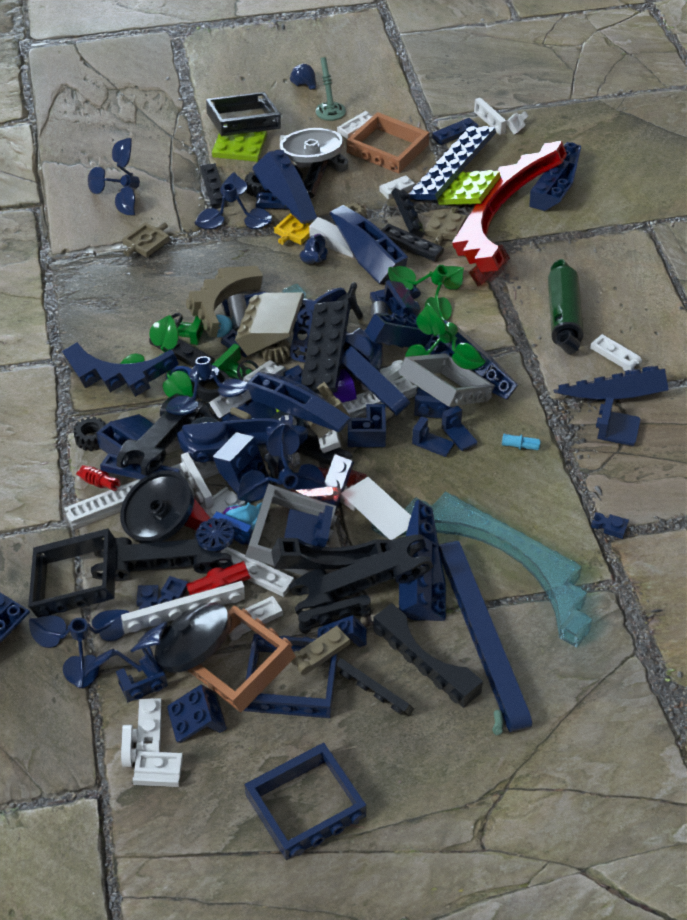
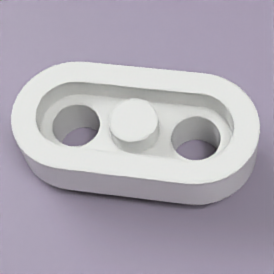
M123 725L122 767H132L133 762H136L137 751L134 748V743H137L138 731L133 729V725Z

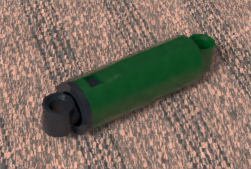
M559 259L552 264L551 272L548 275L551 337L556 345L560 346L565 353L571 355L579 349L580 342L584 336L579 276L576 270L570 267L564 259Z

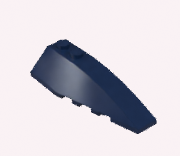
M284 150L269 151L252 167L259 182L266 191L269 190L275 199L278 198L281 201L283 207L289 208L290 213L302 224L314 222L317 218L316 212L293 163Z

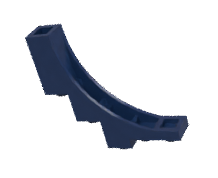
M78 342L62 351L85 388L102 380L111 393L122 385L127 384L135 397L151 388L149 382L179 365L171 349L154 359L130 364L109 363L99 360L83 350Z

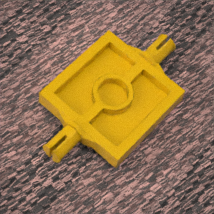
M290 213L274 227V233L282 236L278 239V243L283 245L287 240H291L302 245L310 237L309 226L313 222L302 224Z

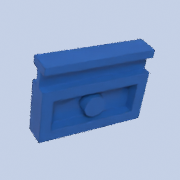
M216 511L213 518H223L232 524L235 532V541L243 545H249L253 530H251L252 526Z

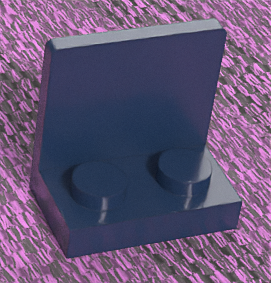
M326 505L323 513L319 512L318 516L290 509L284 538H298L308 544L325 547L329 538L333 507Z
M202 684L167 706L175 739L178 743H182L205 727L219 733L227 729L217 694Z

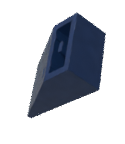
M140 414L111 421L96 432L99 448L106 453L118 455L123 444L128 439L138 441L154 423Z
M235 433L213 456L219 473L236 494H238L239 483L245 473L258 470L264 474L265 478L269 477L253 436Z

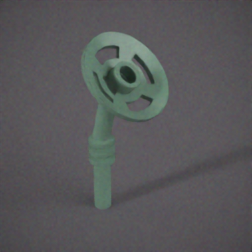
M322 57L320 60L327 102L317 106L316 115L326 121H335L345 115L346 109L342 104L333 102L332 79L330 78L331 75H329L327 59Z

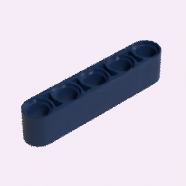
M352 346L343 353L342 365L396 416L411 403L403 393Z

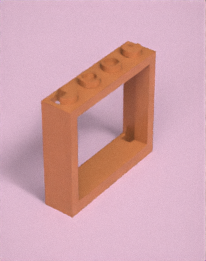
M377 112L347 139V153L399 174L429 145V132ZM375 129L409 141L412 144L397 157L362 143V141Z
M234 605L228 611L232 618L229 634L242 622L277 647V649L236 691L200 664L187 671L239 712H242L296 655L291 649L292 644L288 639L279 638L275 630L265 628L261 620L258 618L254 620L247 610H240Z

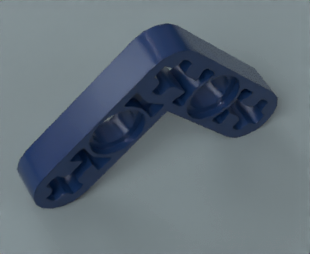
M308 309L301 310L297 316L290 348L292 359L300 362H305L306 356H298L295 350L300 348L301 352H307L313 311ZM308 312L310 320H307L305 324V319L303 318V315H306ZM300 324L309 325V328L300 327ZM301 330H305L307 333L305 340H300L298 337V333Z

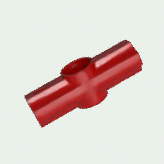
M243 561L225 569L220 567L214 568L207 573V576L186 585L189 594L193 595L239 581L243 582L251 577Z

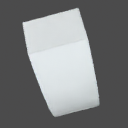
M317 217L309 226L310 237L315 234H321L325 238L326 248L352 258L354 257L336 225Z

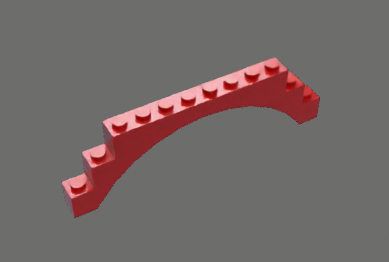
M562 141L546 143L539 153L522 155L516 165L503 166L498 169L501 175L500 179L484 200L476 204L452 242L458 256L464 255L469 264L476 263L480 272L498 271L504 262V257L499 246L487 239L491 220L501 205L518 189L540 174L562 164L567 155Z

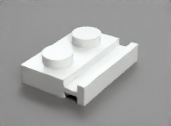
M225 487L212 496L213 507L206 509L204 504L200 506L210 518H213L216 511L223 514L228 506H245L246 504L245 501L238 500L237 495Z
M137 751L133 784L179 787L183 761L182 753Z

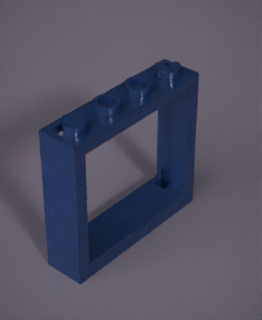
M253 634L246 680L257 670L260 652L273 653L277 649V647L258 634ZM279 636V638H286L291 642L293 652L300 651L316 640L309 637ZM338 653L330 659L325 699L260 693L243 711L331 718Z
M324 742L244 784L246 797L285 860L295 855L299 857L304 850L312 846H319L326 838L340 834L346 827L358 824L359 820L366 817L365 802ZM326 763L353 805L296 837L287 840L261 799V796Z

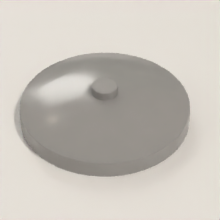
M323 128L296 131L287 135L280 142V150H284L291 161L300 163L324 161L336 156L343 149L342 136L333 130Z

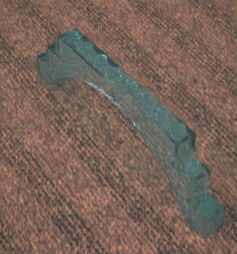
M446 491L432 506L426 501H422L433 509L437 533L460 535L482 541L502 550L520 562L537 579L546 592L555 612L559 638L576 648L590 632L592 618L588 617L585 613L579 612L585 605L587 592L581 587L575 586L580 578L582 566ZM417 497L404 509L410 515L412 514L415 502L420 500ZM372 524L373 531L387 538L374 524ZM405 531L404 533L400 534L399 536H404V535H406L407 531Z

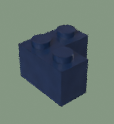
M366 404V418H351V421L348 423V447H386L385 404Z

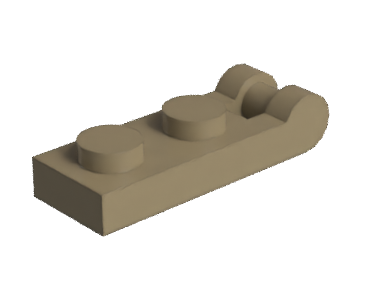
M335 626L300 651H295L296 657L291 663L298 667L297 670L301 675H306L350 645V639L338 626Z

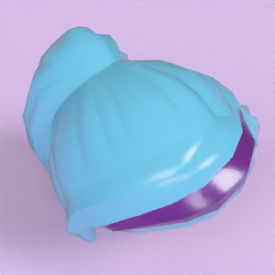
M249 502L245 506H228L223 514L251 525V530H254L262 502L257 506L251 505Z

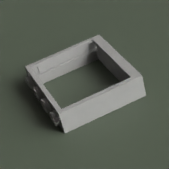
M447 354L405 357L398 373L449 407L487 402L492 397L491 393L495 387L494 384L472 370L457 366ZM435 374H443L460 385L461 388L453 387Z
M268 484L245 557L274 566L272 549L258 545L271 503L317 516L319 512L323 513L326 505L332 506V526L335 525L337 516L334 515L336 506ZM330 529L328 541L331 540L333 534L332 529ZM284 569V570H287V571H290V572H294V573H297V574H300V575H304L305 573H308V572L313 571V570H316V569Z

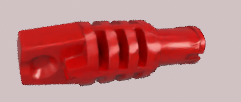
M82 465L76 473L80 479L98 488L106 487L116 491L117 487H120L121 484L119 479L110 477L107 472L91 466Z

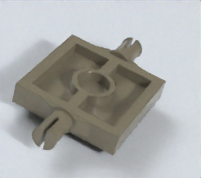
M452 207L449 213L435 211L425 229V236L436 238L433 243L440 245L442 240H454L466 221V215L457 214L458 209L456 207Z
M145 222L122 239L123 244L129 247L124 250V254L128 257L133 252H138L145 257L150 256L170 241L169 235L163 232V230L168 228L167 223L163 222L159 226H152Z

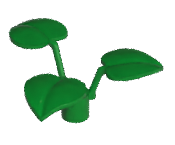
M438 265L434 272L430 271L429 274L418 281H415V273L410 268L403 266L389 267L388 275L391 281L403 283L410 291L413 285H417L431 277L432 283L438 285L435 298L429 297L425 302V307L427 304H430L443 320H448L451 316L452 307L447 298L438 297L442 284L451 290L460 288L463 282L464 267Z
M430 304L426 305L417 317V326L425 334L439 335V339L428 351L420 344L412 345L407 350L405 357L430 355L441 341L443 343L452 341V351L455 352L452 360L457 366L469 370L482 366L486 361L472 345L460 343L456 346L457 337L455 335L458 332L457 326L451 322L445 324L439 313Z
M171 315L155 322L149 332L152 343L156 346H161L163 352H167L168 350L166 349H173L179 339L178 329ZM134 353L126 356L120 364L138 363L145 361L143 355ZM171 370L167 372L168 379L162 385L165 394L171 397L179 393L191 398L193 396V386L189 375L184 371H175L171 374Z

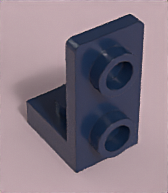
M455 406L442 412L441 428L461 451H465L476 446L477 440L461 423L462 409L459 406Z
M421 416L413 428L412 444L447 457L454 446V442L429 433L428 419Z
M354 615L318 628L317 638L338 626L358 647L367 645V628Z
M124 668L116 671L118 684L127 703L139 700L150 693L159 692L168 686L165 672L135 683L132 675L127 676Z

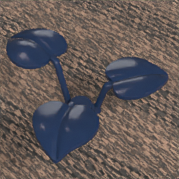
M132 138L116 142L112 149L113 161L117 162V167L126 173V175L121 177V180L105 178V169L102 167H94L88 174V187L94 194L102 193L105 188V181L119 182L124 186L115 197V205L118 211L125 215H135V193L133 189H137L140 184L139 177L133 176V173L124 168L130 160Z
M233 172L220 189L223 195L220 212L214 208L206 209L198 215L194 223L203 229L220 227L224 223V217L221 215L224 212L225 201L234 202L236 199L247 216L244 222L248 228H262L271 223L272 217L266 210L261 208H254L250 213L247 212L239 198L240 195L246 192L247 184Z
M205 356L199 357L195 360L196 365L189 374L191 381L195 382L193 396L191 398L188 396H178L168 403L165 410L175 415H186L194 412L199 407V403L195 401L198 383L203 380L214 379L220 387L218 393L224 397H236L248 390L247 382L239 379H226L221 383L217 378L220 373L219 369L211 365L210 358Z
M281 424L274 428L267 439V450L270 455H281L285 469L280 471L279 479L265 478L264 474L258 470L245 473L239 483L238 500L255 501L264 498L268 484H270L268 481L276 482L278 485L283 484L287 489L294 488L297 493L302 495L321 492L325 478L317 466L303 464L299 468L298 473H294L289 468L285 455L295 453L299 448L300 440L297 433L287 424Z
M117 609L100 612L92 619V627L89 623L87 624L85 619L75 618L68 625L67 630L65 621L59 616L48 615L30 618L29 628L36 643L45 648L56 647L60 642V638L65 639L71 632L72 638L78 641L79 656H71L65 661L63 675L68 682L77 688L83 689L95 681L99 673V666L91 670L87 678H85L84 674L87 667L96 657L94 655L83 656L82 640L88 636V630L93 634L99 633L104 641L120 639L125 634L121 615L129 613V611Z
M167 621L147 631L138 640V644L130 650L133 653L142 649L145 656L139 660L140 665L113 648L102 653L90 663L85 671V678H87L91 670L113 656L121 657L135 667L138 672L143 671L147 678L161 673L163 669L155 659L150 646L160 645L162 630L168 626Z

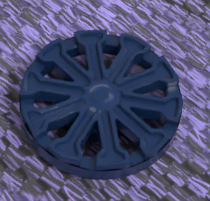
M211 518L199 525L196 537L198 544L202 548L209 551H219L227 548L233 542L235 532L232 524L226 519Z

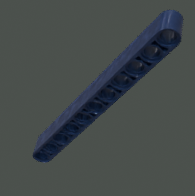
M458 540L439 544L442 565L499 709L502 711L506 727L509 732L531 728L532 719L462 546Z

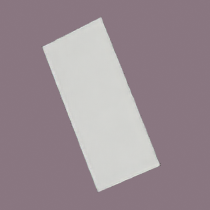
M369 477L341 493L388 539L393 540L407 531L411 515Z

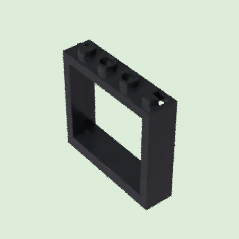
M265 92L206 99L207 115L221 137L281 129V114ZM261 108L265 113L222 119L219 115L221 113Z
M109 528L33 547L28 607L37 618L115 599L117 540ZM104 550L102 585L45 599L47 564Z

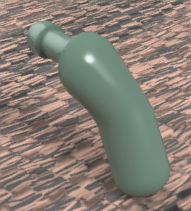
M495 710V724L492 731L495 735H500L503 732V714L501 710Z

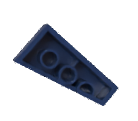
M375 313L364 331L373 343H384L388 346L396 345L400 348H409L415 344H420L424 347L433 335L425 334L418 328L416 323L418 316L414 313H410L409 316L407 313H402L401 316L397 313H392V315L388 313Z

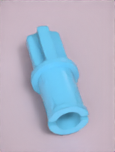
M504 434L502 439V446L518 447L519 450L521 448L539 450L541 443L540 439L523 437V435Z

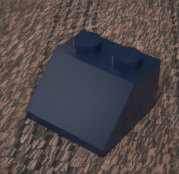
M386 281L383 301L387 303L390 312L397 313L400 316L402 313H407L408 316L410 313H414L418 316L421 310L420 305L417 301H414L410 290L401 282Z

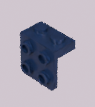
M420 387L417 389L414 416L442 418V412L452 408Z
M606 397L605 404H601L599 415H602V418H597L596 428L599 429L597 439L634 446L641 419L637 416L612 412L614 398Z

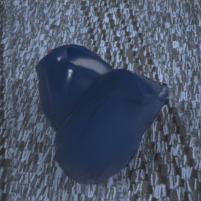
M299 64L292 69L290 75L292 83L296 86L306 84L309 89L316 88L315 72L310 65Z
M315 234L306 241L304 250L300 252L299 256L304 263H319L327 259L328 249L325 247L326 241L324 236Z

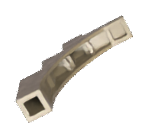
M258 266L219 268L215 279H204L201 291H189L186 307L190 310L192 316H198L202 320L204 330H207L210 337H217L219 321L214 313L217 306L235 294L250 290H260L263 275Z

